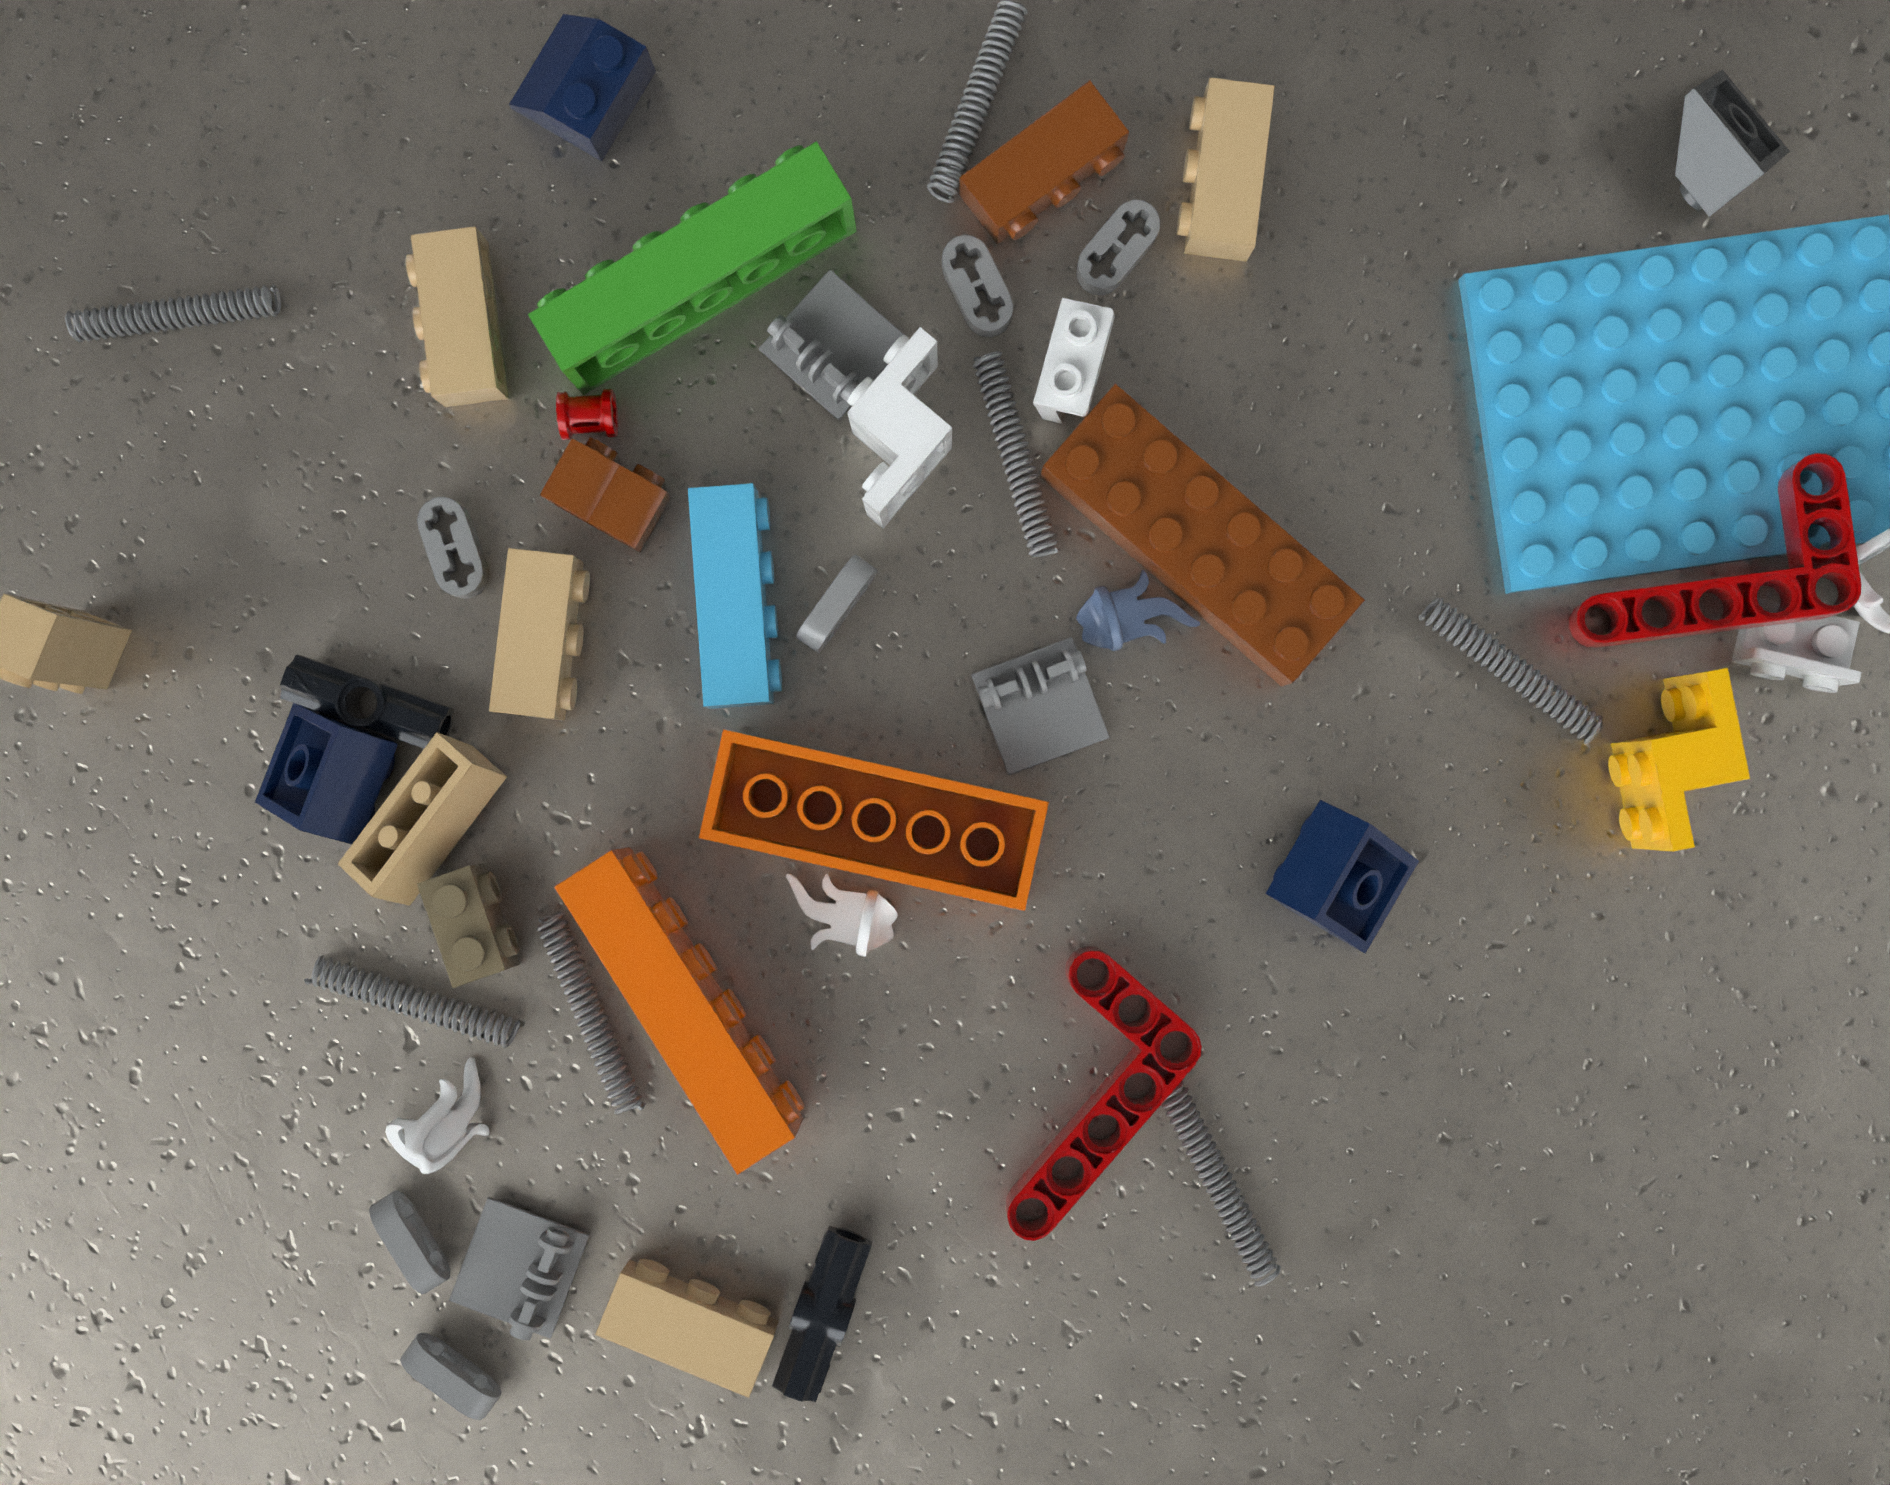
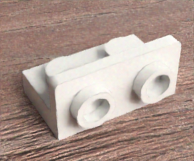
M1062 298L1033 401L1043 420L1063 424L1066 413L1082 417L1088 415L1115 318L1111 308Z
M1757 598L1759 605L1770 613H1776L1780 607L1778 602ZM1830 616L1818 620L1740 629L1737 635L1732 662L1751 666L1750 674L1756 677L1784 680L1786 674L1803 678L1802 686L1807 689L1836 693L1838 686L1860 683L1862 672L1850 669L1860 622Z

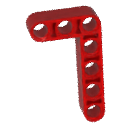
M1814 453L1805 456L1782 474L1778 482V495L1789 569L1597 594L1589 597L1573 610L1569 617V630L1572 637L1581 645L1599 648L1818 620L1849 610L1857 603L1861 595L1862 584L1846 475L1842 465L1836 458L1830 455ZM1802 471H1811L1821 479L1822 491L1820 495L1809 494L1802 488L1800 484V474ZM1811 524L1820 525L1828 532L1830 545L1827 550L1815 548L1810 543L1808 529ZM1819 578H1826L1836 586L1838 598L1834 605L1825 604L1818 598L1816 584ZM1760 586L1774 588L1779 594L1780 607L1776 613L1765 611L1759 605L1757 592ZM1703 593L1714 594L1722 601L1723 614L1719 620L1708 619L1701 613L1699 600ZM1653 600L1659 602L1665 608L1667 620L1662 628L1652 627L1644 621L1642 606L1645 601ZM1589 608H1600L1609 615L1611 628L1606 635L1594 634L1586 627L1585 614Z
M1082 947L1070 955L1066 962L1065 970L1067 980L1083 1000L1135 1045L1010 1189L1006 1198L1009 1226L1017 1236L1024 1240H1039L1052 1232L1191 1071L1201 1056L1202 1045L1199 1036L1193 1028L1112 957L1097 947ZM1087 959H1099L1103 961L1106 968L1105 977L1102 982L1092 987L1080 984L1077 979V969L1080 964ZM1133 994L1144 997L1146 1012L1142 1018L1135 1022H1125L1120 1019L1118 1010L1124 998ZM1181 1031L1186 1034L1187 1046L1184 1052L1173 1058L1163 1056L1160 1051V1043L1163 1037L1169 1032ZM1146 1073L1152 1079L1151 1089L1148 1094L1138 1099L1125 1095L1124 1085L1126 1080L1132 1074ZM1105 1114L1114 1117L1117 1124L1114 1133L1110 1137L1095 1139L1088 1134V1126L1096 1116ZM1065 1156L1074 1157L1081 1162V1170L1078 1175L1070 1180H1060L1052 1174V1167L1055 1162ZM1035 1198L1045 1204V1212L1039 1219L1025 1221L1016 1214L1018 1205L1025 1199Z

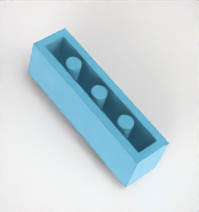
M753 483L688 488L703 707L717 709L774 704L773 692L782 691V671L780 659H771L769 638L778 637V617L776 605L767 606L765 584H774L772 551L763 552L761 532L771 528L768 498H759V492Z

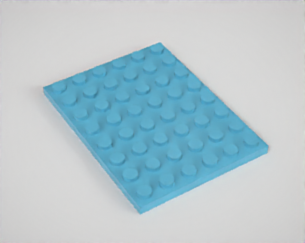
M1889 214L1466 273L1458 279L1505 594L1787 555L1778 495V482L1788 468L1805 456L1814 453L1827 454L1836 458L1844 469L1856 545L1864 544L1890 529ZM1811 471L1801 472L1800 484L1802 488L1809 494L1820 495L1822 491L1821 479ZM1817 524L1810 525L1808 539L1815 548L1820 549L1822 544L1830 542V536L1824 527Z

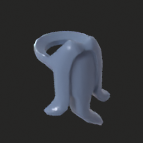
M1142 570L1138 582L1133 587L1109 592L1105 586L1095 587L1093 595L1085 602L1076 617L1078 623L1084 628L1082 633V640L1100 648H1108L1112 651L1122 649L1125 642L1148 635L1155 637L1165 644L1166 635L1162 628L1154 624H1144V621L1160 615L1169 616L1188 627L1200 626V622L1167 598L1154 597L1137 600V597L1145 592L1149 584L1148 575L1145 570Z

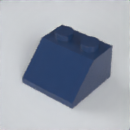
M563 14L510 101L509 106L511 109L591 156L603 161L656 73V70L645 45L600 19Z
M293 703L255 803L299 831L353 844L375 815V802L383 782L390 776L395 762L394 753L398 744L368 729L351 726L341 719Z
M1319 800L1312 814L1304 821L1300 835L1285 861L1276 869L1273 881L1265 894L1297 915L1366 954L1419 860L1372 824Z

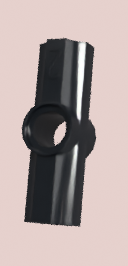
M298 654L286 666L280 683V698L341 719L351 726L363 727L421 748L427 746L436 732L449 736L453 725L454 709L396 689L384 682L371 680ZM371 689L376 695L377 707L372 715L365 718L359 711L358 703L361 695Z
M829 1226L826 1235H824L809 1281L805 1280L788 1327L792 1331L772 1387L781 1391L784 1396L801 1402H816L819 1393H821L835 1347L841 1346L856 1303V1298L853 1297L872 1247V1241L857 1232L843 1227Z

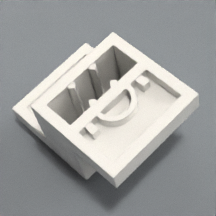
M921 327L910 339L905 334L899 337L884 356L883 361L888 364L874 381L870 377H866L855 388L847 401L852 406L847 412L852 433L890 465L889 467L884 462L880 463L862 486L867 491L862 498L866 514L882 529H884L952 449V427L914 396L917 390L938 367L937 341Z

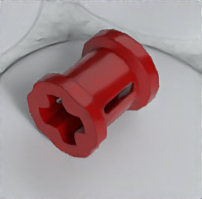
M612 388L603 389L601 395L570 397L566 391L557 392L556 416L562 440H571L574 434L605 432L608 437L618 436V410L615 393Z

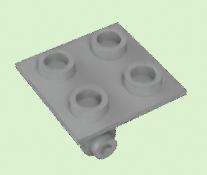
M829 269L786 318L779 315L773 320L767 329V332L771 335L758 349L839 420L851 407L847 401L855 388L866 377H870L874 381L888 365L883 361L884 356L895 341L904 334Z
M1072 637L971 674L1008 775L1110 738L1085 673L1087 668L1081 652L1077 651Z
M488 1197L449 1301L510 1323L512 1325L510 1334L515 1338L530 1340L534 1332L551 1339L590 1235Z

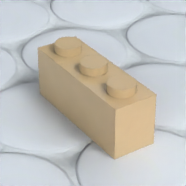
M1209 78L1203 97L1194 96L1189 129L1198 130L1196 150H1187L1183 173V182L1192 183L1190 203L1181 202L1177 222V235L1186 236L1183 254L1247 262L1254 250L1275 85Z
M476 226L411 235L413 254L406 255V269L411 285L417 287L420 307L413 308V323L419 340H424L426 360H421L419 364L420 378L425 392L431 393V397L444 407L509 399L489 242Z
M508 548L489 704L490 712L565 721L566 710L574 709L577 697V679L570 677L573 656H580L584 637L583 625L577 624L579 602L585 603L587 601L590 587L589 571L583 570L584 562L574 555Z
M3 593L0 600V679L27 688H31L32 684L45 689L58 691L60 687L78 694H83L85 687L107 690L132 630L83 610Z
M436 732L339 861L338 865L371 897L410 906L420 893L417 883L431 879L507 776L474 746Z
M629 1259L620 1272L595 1335L749 1398L774 1338L779 1320L770 1317L771 1312L756 1302L741 1300L738 1304L719 1296V1289L707 1282L691 1279L689 1283L669 1276V1269L656 1261L640 1259L639 1262H635Z

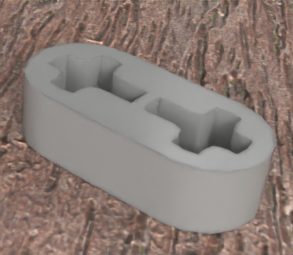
M1131 200L1123 203L1086 245L1079 256L1076 271L1078 282L1085 291L1093 295L1112 293L1150 250L1160 231V218L1158 212L1151 204L1143 200ZM1138 217L1144 219L1146 223L1143 231L1147 236L1144 237L1136 233L1126 245L1119 241L1123 237L1127 226L1124 221L1125 218L1131 222L1137 220ZM1110 251L1114 252L1117 256L1113 259L1109 270L1113 276L1109 278L1107 275L1102 274L1097 279L1093 278L1090 275L1093 265L1089 260L1093 259L1096 262H1101Z
M961 235L953 238L947 243L942 254V271L945 280L970 329L979 336H998L1011 323L1013 303L1008 289L983 241L970 235ZM964 251L968 257L978 256L979 259L975 261L974 268L978 280L971 283L964 268L953 269V266L957 263L958 252ZM983 290L991 305L998 303L1002 305L998 310V320L991 323L987 316L976 317L975 314L980 311L978 292Z
M437 497L427 501L419 510L417 523L435 579L440 588L448 594L463 599L473 598L482 593L487 586L489 569L472 518L467 509L453 499ZM442 510L451 516H457V521L450 524V531L454 540L450 544L443 532L433 529V524L440 521L439 512ZM457 552L462 563L474 566L475 572L467 576L468 585L465 587L460 582L450 580V574L457 571V565L453 556Z
M858 555L852 556L799 629L796 638L815 652L820 653L865 593L878 570Z
M398 1190L393 1191L371 1205L369 1212L372 1224L413 1289L420 1294H426L450 1278V1268L442 1250L414 1205L402 1192Z
M428 1333L417 1334L401 1356L400 1362L402 1367L409 1375L469 1418L475 1420L484 1419L501 1396L502 1391L493 1378L433 1335Z

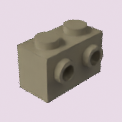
M485 863L469 865L417 883L452 988L520 965L517 954H519L517 936L511 924L505 922L499 904L502 901L499 884L491 871L488 872Z

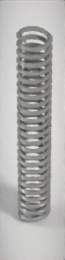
M1004 0L997 4L998 9L994 11L995 17L991 19L992 25L988 27L989 33L985 35L986 41L982 43L979 57L976 58V65L973 66L970 80L966 84L967 88L963 90L965 96L960 98L961 104L957 106L958 112L954 114L955 120L951 122L952 127L948 129L949 135L945 137L946 143L942 145L943 151L939 153L940 159L936 161L937 167L933 168L934 175L930 176L931 182L927 184L930 194L943 202H955L951 195L958 194L955 188L959 187L958 180L963 175L961 172L967 170L964 165L970 162L967 156L973 155L970 148L976 147L974 141L979 139L977 133L982 131L980 125L985 123L983 117L988 116L986 109L991 108L989 101L994 100L993 93L997 92L996 85L1000 84L999 78L1004 76L1001 70L1007 68L1004 62L1010 60L1008 54L1013 53L1011 47L1016 45L1014 39L1019 37L1017 31L1022 29L1020 23L1025 21L1023 15L1028 14L1026 7L1016 1ZM934 186L950 196L945 197L933 190L932 187Z
M272 284L270 290L264 285L261 290L255 286L253 292L247 287L244 292L241 289H237L236 294L229 290L227 294L221 291L219 296L212 292L210 296L204 293L202 298L196 294L193 298L187 295L185 300L179 296L176 301L171 297L168 302L162 298L159 303L153 300L151 304L147 301H144L142 305L136 302L134 306L127 303L125 307L119 304L117 309L111 305L109 309L104 306L101 307L100 311L95 307L92 311L86 308L83 313L79 310H76L75 313L68 311L65 316V322L70 335L81 343L84 339L92 341V339L100 340L101 337L108 339L110 336L116 338L118 335L124 337L126 334L132 336L135 333L140 335L143 332L149 334L151 331L157 333L160 329L167 331L169 328L176 330L177 327L184 329L185 326L192 328L194 325L197 327L202 326V324L208 326L211 323L216 325L219 321L225 324L228 320L233 323L236 319L243 321L245 318L252 320L253 317L260 319L261 316L268 318L270 315L276 317L280 312L281 300L278 288ZM270 291L274 292L276 307L274 312L272 310Z
M996 351L982 357H974L975 363L973 368L977 369L975 374L980 377L978 384L982 385L980 392L985 394L983 400L987 402L985 408L990 410L987 414L988 417L992 418L990 424L995 426L992 432L997 434L995 437V441L999 442L997 449L1002 451L1000 457L1004 459L1002 465L1007 467L1004 473L1010 475L1007 478V482L1012 483L1009 489L1014 491L1012 498L1016 499L1014 506L1019 508L1016 513L1022 516L1019 520L1020 523L1024 524L1021 530L1027 532L1024 539L1029 540L1026 547L1031 549L1029 555L1040 557L1058 553L1060 551L1058 547L1040 551L1057 544L1058 541L1056 539L1037 543L1054 536L1055 532L1050 531L1034 535L1051 528L1053 524L1047 523L1031 527L1049 520L1051 516L1044 515L1028 519L1046 512L1048 508L1044 506L1025 511L1034 506L1044 504L1045 499L1041 498L1022 503L1031 498L1041 496L1043 491L1038 490L1019 495L1028 490L1038 488L1041 484L1035 482L1017 487L1025 482L1037 479V474L1016 478L1022 474L1033 472L1036 468L1033 465L1013 470L1019 466L1032 463L1033 458L1029 457L1020 461L1010 462L1016 458L1029 455L1031 450L1026 449L1017 453L1007 454L1013 450L1027 447L1029 443L1027 441L1005 446L1010 442L1024 439L1026 434L1019 433L1011 437L1002 438L1007 434L1021 431L1024 426L1016 425L1008 429L999 430L1005 426L1019 423L1021 418L1017 416L1005 421L996 422L1002 418L1016 415L1019 412L1016 408L998 414L994 413L1013 407L1017 402L1010 400L991 406L996 402L1008 400L1014 396V393L1007 392L989 398L993 394L1010 390L1012 387L1010 384L987 389L990 386L1007 382L1009 377L1001 376L991 381H984L988 378L1005 374L1007 369L1004 367L988 373H982L985 370L1002 366L1005 361L999 359L985 365H979L982 362L1001 357L1002 352Z
M1443 598L1435 599L1419 615V621H1423L1426 615L1437 605L1434 612L1425 622L1426 626H1430L1435 618L1444 610L1441 617L1433 625V631H1437L1442 623L1451 615L1448 622L1440 630L1439 636H1444L1449 628L1458 620L1455 627L1447 635L1446 641H1451L1465 625L1462 632L1453 641V647L1458 646L1466 634L1472 630L1469 637L1460 646V652L1465 651L1473 639L1479 635L1476 642L1467 651V657L1472 656L1480 644L1486 640L1483 647L1474 656V662L1479 661L1487 649L1493 645L1491 651L1481 661V667H1485L1494 654L1500 650L1498 656L1487 667L1488 672H1492L1502 658L1507 655L1505 661L1494 672L1495 677H1499L1509 663L1514 660L1512 666L1501 677V682H1506L1516 668L1521 665L1519 671L1508 682V688L1513 687L1523 673L1528 670L1526 676L1515 687V693L1520 692L1530 678L1535 675L1533 681L1523 690L1522 698L1527 697L1536 687L1537 683L1542 680L1540 686L1530 695L1529 703L1537 700L1536 708L1544 705L1543 713L1551 710L1549 713L1550 718L1558 715L1556 718L1557 723L1564 721V728L1571 726V734L1578 731L1577 739L1585 736L1584 744L1590 743L1599 733L1601 727H1603L1602 716H1596L1595 711H1589L1588 705L1582 706L1581 700L1575 701L1574 695L1568 696L1567 690L1561 691V686L1554 685V680H1548L1547 675H1541L1539 669L1534 670L1533 664L1527 665L1526 659L1520 660L1519 654L1513 655L1512 649L1506 650L1505 644H1499L1498 639H1492L1491 634H1485L1484 628L1478 629L1477 623L1471 624L1470 618L1464 619L1463 613L1457 614V608L1450 609V603L1443 604ZM1549 685L1548 690H1546V691L1541 695V693L1543 692L1544 688ZM1556 690L1555 695H1553V696L1548 700V698L1550 697L1551 693ZM1563 695L1562 700H1560V701L1555 705V703L1557 702V700L1559 699V697H1561V696ZM1570 700L1569 705H1567V706L1562 710V708L1564 707V705L1566 704V702H1568V701ZM1577 705L1576 710H1574V711L1570 714V712H1571V710L1573 709V707H1575V706ZM1584 710L1583 715H1581V716L1577 719V717L1579 716L1580 712H1582V711ZM1591 715L1590 720H1588V721L1584 724V722L1586 721L1587 717H1589V716ZM1598 721L1597 725L1592 728L1594 722Z
M558 912L539 918V922L542 924L537 927V931L543 932L540 939H548L543 946L546 948L552 947L547 951V955H555L551 958L550 962L558 963L553 970H563L557 975L558 979L567 978L561 982L560 986H570L565 989L563 994H573L567 999L568 1003L577 1002L571 1006L570 1010H580L575 1013L573 1018L580 1019L585 1017L578 1022L577 1026L579 1027L589 1025L583 1028L580 1034L592 1033L585 1037L583 1042L595 1041L588 1046L587 1050L589 1051L601 1048L592 1053L590 1058L595 1059L604 1056L595 1061L594 1066L598 1067L607 1064L600 1068L597 1074L601 1075L613 1071L601 1078L603 1083L616 1079L605 1085L604 1090L608 1091L619 1087L610 1092L607 1097L611 1099L625 1094L612 1101L611 1106L628 1102L615 1109L614 1113L618 1115L634 1108L643 1110L646 1103L639 1102L642 1095L636 1094L639 1087L633 1086L635 1079L629 1078L632 1074V1071L626 1070L629 1064L622 1062L625 1059V1055L619 1054L622 1050L621 1047L616 1046L619 1040L611 1039L614 1037L615 1032L608 1031L612 1024L604 1023L609 1016L601 1015L604 1013L605 1008L598 1007L602 1000L594 999L599 992L591 991L595 987V984L588 983L592 976H583L588 971L586 967L580 968L584 965L585 960H576L582 953L578 951L573 952L578 947L575 943L570 944L574 941L575 937H565L570 934L572 929H561L568 924L567 920L558 921L564 917L565 913Z
M323 955L316 960L311 979H304L307 985L313 983L314 987L321 985L323 990L329 988L331 993L337 991L339 995L346 994L347 998L353 996L355 1000L362 999L364 1003L370 1001L372 1006L378 1004L380 1009L386 1007L388 1011L395 1010L397 1014L403 1012L404 1016L411 1015L413 1019L419 1017L421 1022L427 1020L429 1024L436 1023L437 1027L444 1025L446 1030L450 1028L454 1032L460 1030L462 1035L468 1033L470 1038L477 1036L478 1040L485 1038L487 1043L493 1041L495 1046L501 1044L503 1048L508 1047L513 1042L520 1027V1021H516L506 1041L507 1033L512 1024V1017L510 1016L506 1019L502 1033L498 1038L499 1030L504 1021L502 1013L498 1016L494 1030L490 1035V1029L496 1018V1013L493 1011L490 1013L486 1027L481 1034L488 1014V1010L485 1008L482 1010L477 1027L473 1031V1026L480 1011L479 1006H476L471 1013L469 1024L465 1028V1023L472 1008L470 1003L464 1007L460 1023L457 1025V1020L463 1009L462 1000L456 1004L452 1020L448 1024L449 1017L455 1006L454 998L448 1001L444 1017L440 1021V1016L447 1002L446 995L440 998L435 1016L432 1018V1013L439 999L438 992L432 995L429 1002L430 990L425 991L422 996L423 990L421 987L416 989L414 993L415 988L413 984L408 986L406 990L405 982L401 983L398 987L397 979L393 980L390 984L389 976L382 981L381 974L376 975L374 978L372 971L366 975L365 969H361L358 972L356 966L349 970L348 963L341 967L340 960L333 965L332 958L325 962ZM329 976L328 983L325 985V981ZM337 979L336 986L333 987V983ZM345 982V987L341 990V986ZM354 983V985H353V990L350 992V988H351L352 984ZM362 986L361 993L358 995V991ZM370 988L369 996L366 998V993ZM378 989H379L378 997H377V999L374 1001V996L376 995V993H377V991H378ZM387 992L386 1000L384 1001V1003H382L383 998ZM395 995L394 1003L391 1005V1000ZM404 996L402 1006L399 1008V1003ZM411 999H412L411 1007H410L409 1010L407 1011V1006H408V1004L410 1003V1001H411ZM421 999L419 1010L415 1014L416 1007ZM429 1002L427 1013L424 1016V1010Z
M1181 1081L1166 1099L1176 1093H1182L1164 1102L1162 1108L1168 1109L1180 1101L1186 1100L1183 1104L1175 1106L1166 1112V1116L1171 1117L1185 1108L1191 1107L1188 1111L1173 1117L1170 1123L1177 1124L1187 1117L1195 1115L1193 1118L1176 1125L1174 1131L1180 1132L1192 1124L1198 1123L1195 1127L1179 1134L1178 1139L1188 1138L1182 1143V1147L1185 1148L1192 1146L1203 1138H1207L1204 1142L1188 1148L1186 1154L1193 1155L1190 1162H1198L1194 1166V1170H1202L1199 1172L1198 1177L1205 1178L1202 1185L1209 1186L1206 1193L1212 1194L1210 1201H1217L1214 1208L1221 1209L1218 1216L1225 1217L1222 1224L1228 1225L1226 1228L1227 1232H1233L1230 1239L1237 1240L1234 1247L1240 1248L1238 1254L1244 1256L1242 1262L1249 1263L1246 1270L1252 1271L1250 1278H1260L1269 1273L1273 1268H1276L1275 1272L1269 1277L1254 1283L1258 1287L1264 1286L1279 1275L1281 1266L1276 1264L1277 1258L1272 1257L1273 1251L1268 1249L1269 1243L1264 1241L1265 1235L1261 1234V1228L1256 1226L1257 1220L1252 1218L1253 1212L1249 1211V1205L1244 1203L1245 1197L1239 1195L1241 1189L1236 1187V1180H1232L1233 1174L1227 1172L1229 1166L1223 1164L1225 1159L1219 1156L1221 1151L1215 1149L1217 1143L1211 1141L1213 1136L1207 1133L1209 1128L1203 1126L1205 1120L1199 1118L1200 1111L1195 1110L1197 1105L1191 1103L1193 1097L1187 1095L1188 1088L1183 1087L1184 1082ZM1203 1130L1200 1134L1190 1137L1197 1131ZM1206 1146H1211L1209 1149L1199 1152ZM1215 1153L1214 1156H1212V1157H1210V1158H1207V1159H1204V1158H1206L1207 1156H1209L1210 1154ZM1215 1161H1219L1216 1165H1212V1166L1208 1167L1209 1165H1211V1164L1214 1163ZM1223 1169L1221 1172L1216 1173V1174H1213V1173H1215L1217 1170ZM1228 1176L1225 1180H1221V1181L1217 1182V1181L1220 1180L1222 1177ZM1227 1184H1232L1230 1187L1222 1189ZM1231 1192H1235L1234 1195L1227 1196V1195H1229ZM1236 1199H1240L1237 1203L1231 1204ZM1240 1207H1244L1242 1210L1236 1211ZM1243 1215H1248L1246 1218L1240 1219ZM1248 1222H1252L1251 1225L1245 1226Z

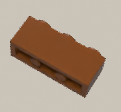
M1089 80L959 177V195L997 245L1009 236L1013 240H1017L1027 234L1038 223L1037 215L1053 204L1056 208H1060L1071 201L1081 191L1080 183L1094 172L1099 176H1103L1114 169L1125 157L1123 151L1126 146L1129 130Z

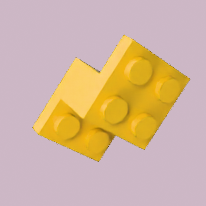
M1728 668L1663 679L1665 690L1661 694V705L1666 719L1672 722L1673 731L1611 743L1613 755L1609 757L1608 761L1609 773L1614 785L1620 787L1624 808L1619 812V823L1624 837L1628 841L1630 840L1632 849L1673 852L1694 848L1695 845L1684 791L1750 779Z

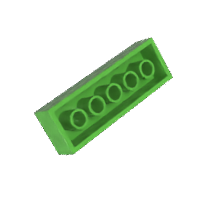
M817 141L806 148L798 145L788 149L775 161L776 166L758 177L755 174H749L738 179L729 187L728 195L711 205L703 202L693 206L681 216V223L663 234L660 231H654L643 236L633 245L631 253L616 262L610 259L596 264L585 274L586 280L569 290L565 288L556 289L539 300L537 303L538 308L529 313L528 316L561 371L583 395L857 232L852 198Z

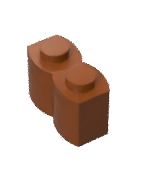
M589 437L585 445L572 438L540 496L640 553L672 498L667 491L661 488L665 479L640 464H636L633 471L617 464L614 460L618 453L592 437Z

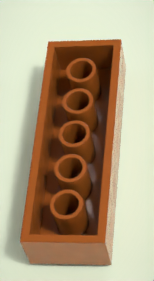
M1116 383L1042 467L1040 478L1281 687L1293 683L1365 601L1364 598Z

